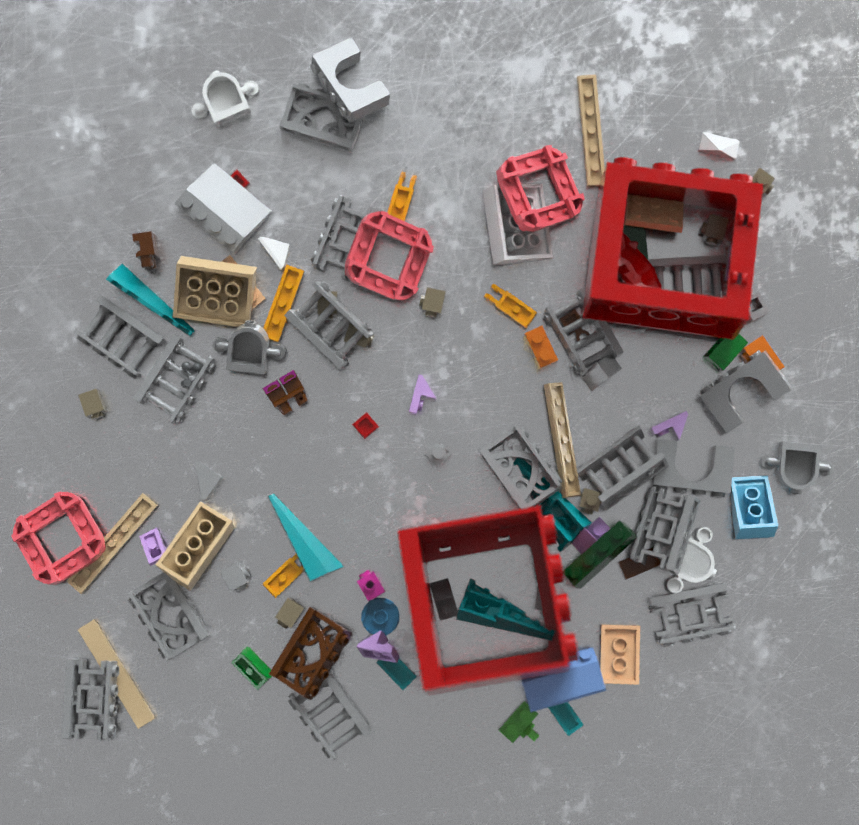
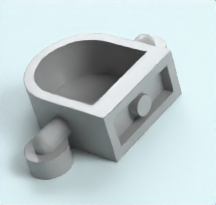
M246 320L245 324L238 326L229 341L224 336H218L213 342L215 351L219 353L228 351L226 370L264 375L267 370L268 356L275 360H280L286 353L284 345L276 343L269 348L267 332L253 320Z
M782 441L779 442L778 459L771 454L764 455L760 459V465L765 470L777 467V477L780 483L790 489L792 494H801L802 489L812 486L819 474L829 476L834 472V465L830 461L820 462L821 445Z

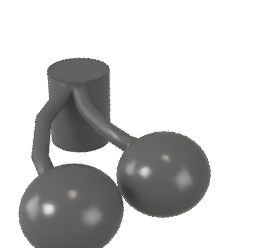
M189 362L182 363V369L188 373V379L181 381L183 388L189 387L191 382L195 380L198 372L202 369L201 364L195 363L192 366ZM191 368L193 369V371L197 372L196 376L192 380H190L189 370H191Z

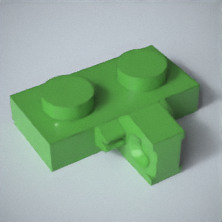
M523 701L498 730L512 743L519 736L524 738L526 735L535 742L539 735L532 729L535 726L532 721L537 717L538 713L536 711L530 712L529 705Z

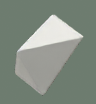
M703 132L698 151L735 160L740 141Z
M265 237L258 238L280 271L283 272L286 266L289 244Z

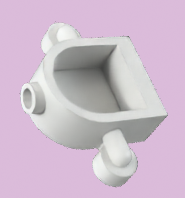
M214 71L209 74V78L203 86V97L206 103H196L193 105L192 114L196 119L202 120L210 111L216 127L251 113V110L244 95L251 98L256 97L259 94L258 84L254 81H248L244 87H240L238 81L232 75Z
M702 527L698 529L696 541L689 537L679 574L672 573L675 577L670 578L667 582V588L670 592L678 593L683 589L682 579L687 582L697 583L707 578L712 580L717 570L714 569L715 561L713 554L703 545V543H707L712 539L713 534L709 528ZM672 546L668 550L667 556H670Z

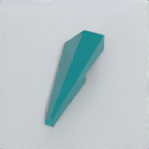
M121 264L107 277L106 280L192 337L195 330L183 319L174 318L173 310L124 264Z
M516 458L513 462L514 465H518L523 475L522 477L529 481L532 466L524 459ZM545 478L541 480L545 485L540 486L537 483L535 485L539 490H547L550 487V483ZM532 491L530 496L534 500L540 494ZM559 491L537 505L541 508L542 516L553 515L557 536L556 541L559 545L557 548L560 552L566 549L584 528L587 529L592 523L570 501L562 498V494Z
M275 494L268 496L309 582L343 568V565Z
M470 579L456 620L552 641L555 632L553 629L549 631L544 628L537 619L533 621L526 616V612L502 597L498 599L490 593L488 588L485 587L483 589L476 585L475 580Z

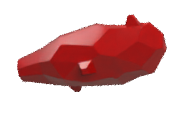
M622 233L618 276L626 284L661 289L662 285L654 267L637 249L638 242L630 241L627 235Z

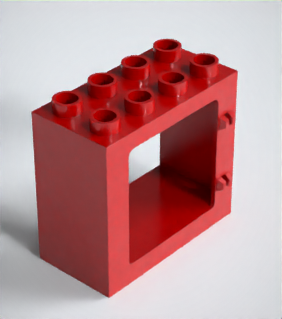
M628 157L615 158L613 163L607 162L598 188L582 318L734 340L749 320L763 184L753 183L752 176L741 173L732 174L729 179L714 177V172L706 168L692 169L691 174L675 172L676 167L669 163H655L652 165V168L637 166V161ZM627 194L684 202L687 205L735 211L726 297L623 284L617 281Z
M540 506L397 530L423 691L429 696L569 672V662L578 661L579 656L575 634L563 635L561 624L571 621L567 593L556 595L554 585L564 582L560 554L549 555L547 547L548 545L557 544L553 515L542 516ZM510 536V540L500 542L498 540V538H505ZM528 545L533 554L545 627L549 631L552 629L555 631L552 641L548 640V648L541 652L445 668L442 662L427 563ZM451 546V550L440 552L439 548L442 549Z

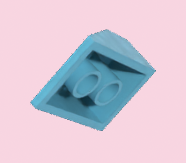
M768 475L733 477L731 484V507L736 539L774 537L778 528V522Z

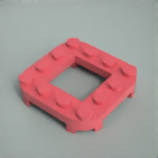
M552 145L544 146L542 149L517 157L511 156L496 171L499 186L513 219L521 231L534 232L568 221L579 214L582 209L583 201L585 200L584 194H579L565 162L568 157L565 152L561 153L559 150L552 148ZM547 169L560 202L537 210L536 208L532 209L518 177Z
M385 211L367 214L360 222L346 258L345 275L354 284L389 299L406 300L417 293L419 289L417 286L429 254L433 252L434 245H432L428 231L391 216ZM378 232L411 246L398 280L366 266Z
M57 492L53 498L28 514L20 515L16 519L17 522L11 535L13 542L17 543L29 564L33 577L48 585L62 583L98 560L106 549L104 537L85 503L79 496L70 492ZM67 514L82 540V545L52 564L35 533Z

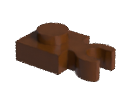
M573 309L560 318L559 322L565 327L581 317L576 309ZM581 327L568 333L569 336L573 333L576 335V342L580 340V335L583 334L586 337L590 335L588 331L583 330Z

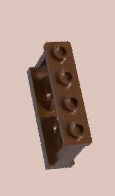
M309 607L269 674L302 697L312 700L319 693V688L323 681L328 678L330 670L334 663L338 661L344 646L349 643L352 632L334 622L320 611ZM320 620L329 624L323 630L319 626ZM330 630H336L337 635L331 643L330 640L333 635L325 637V634ZM312 635V638L314 639L312 641H308ZM319 642L320 660L304 666L305 656L302 651L303 648ZM288 673L296 674L294 682L286 678ZM301 674H303L302 680L305 683L306 679L310 677V680L304 688L301 687L299 682Z

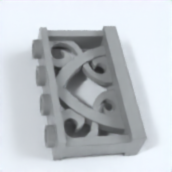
M299 83L292 86L279 127L281 131L353 153L363 117L351 123H344V120H347V118L341 115L336 106L337 104L332 102L327 91L319 88L313 90L308 85ZM300 95H305L309 98L307 102L301 100L303 107H305L303 110L296 105V99ZM328 106L337 122L328 123L319 131L317 130L316 120L310 113ZM292 108H294L299 113L294 118V120L290 122V114ZM305 117L312 121L311 126L307 127L304 125L308 121ZM354 126L350 140L346 139L345 127ZM330 127H339V129L334 128V134L328 132Z
M516 424L493 442L479 449V452L518 508L523 509L537 506L557 491H560L562 489L560 483L563 481L557 473L553 474L549 469L551 467L549 461L545 457L542 459L538 454L540 449L535 442L530 443L527 438L529 434L525 428H520ZM512 437L519 438L521 446L516 447L515 442H513V450H509L507 446L509 439ZM503 444L505 451L497 452L494 454L490 453L495 448ZM526 447L529 449L531 454L523 452ZM505 458H508L509 460L508 468H503L501 466L503 462H506ZM512 458H520L532 462V472L529 481L523 477L511 479L507 477L513 469ZM539 465L545 472L539 473ZM544 477L548 478L551 484L547 490H539L535 487L536 483L540 486L545 485L541 480ZM518 482H523L527 485V487L523 485L521 489H518L516 487V484ZM532 491L540 494L528 504L525 502Z
M164 572L128 593L130 596L128 599L129 603L134 609L137 608L140 615H138V618L143 625H147L150 630L148 635L153 642H157L160 647L158 652L163 659L170 660L210 636L181 585ZM163 579L167 582L159 592L151 587ZM145 591H150L156 596L155 600L152 597H145L149 599L148 605H144L141 602V595ZM172 594L175 600L170 603L164 599V596L169 599V595ZM161 602L169 607H182V610L176 617L177 628L158 622ZM146 610H151V616L148 615ZM182 617H186L188 619L187 624L182 623L184 628H181L180 619ZM158 630L164 632L165 634L161 637ZM194 632L198 634L197 638L185 644V634ZM176 635H179L180 644L178 648H169L166 643L167 639L171 638L174 644Z

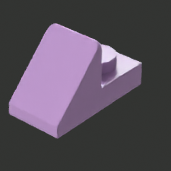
M418 375L409 413L417 415V411L422 410L424 400H421V397L436 400L423 375Z
M687 411L650 428L652 435L658 434L660 437L668 433V428H670L676 441L680 440L688 416Z
M599 517L587 529L584 528L572 542V545L583 554L610 527Z
M157 528L139 536L150 566L157 563L167 549Z
M383 631L375 633L357 645L363 657L395 663L398 662L400 657L395 647L387 643L388 638Z

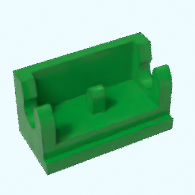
M740 334L734 340L719 338L703 357L716 369L719 368L721 371H724L748 342Z

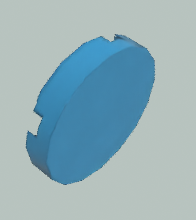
M376 598L370 600L364 606L361 621L369 633L374 635L379 631H383L385 635H388L396 629L400 614L397 606L392 601L386 598Z

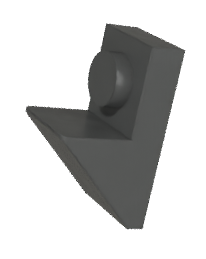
M448 578L430 583L440 621L457 616L458 611Z

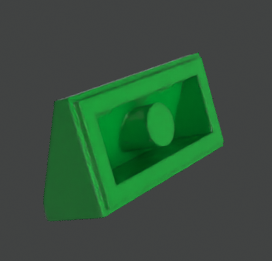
M246 647L231 662L257 691L272 677L269 674L271 669L250 647Z

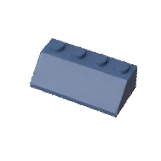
M593 647L578 651V661L569 662V672L521 680L530 712L606 691Z

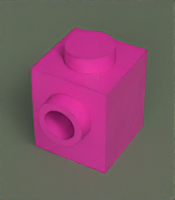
M367 570L359 575L360 580L357 583L368 601L385 592L374 571L370 573Z

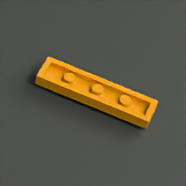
M286 264L263 327L268 334L269 340L280 342L288 320L284 315L293 306L305 272L304 270Z

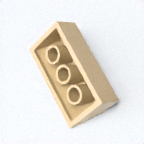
M200 501L155 565L175 582L191 591L234 530L233 522Z

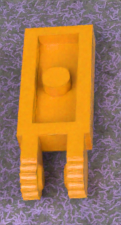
M401 171L387 212L389 215L405 221L417 176L412 175L409 188L402 185L405 181L406 172Z
M493 283L491 288L496 293L502 295L501 299L498 301L487 293L484 295V298L526 329L537 312L507 290L504 291Z
M296 554L292 558L290 557L262 584L275 598L304 572L302 566L299 567L295 563L298 559Z

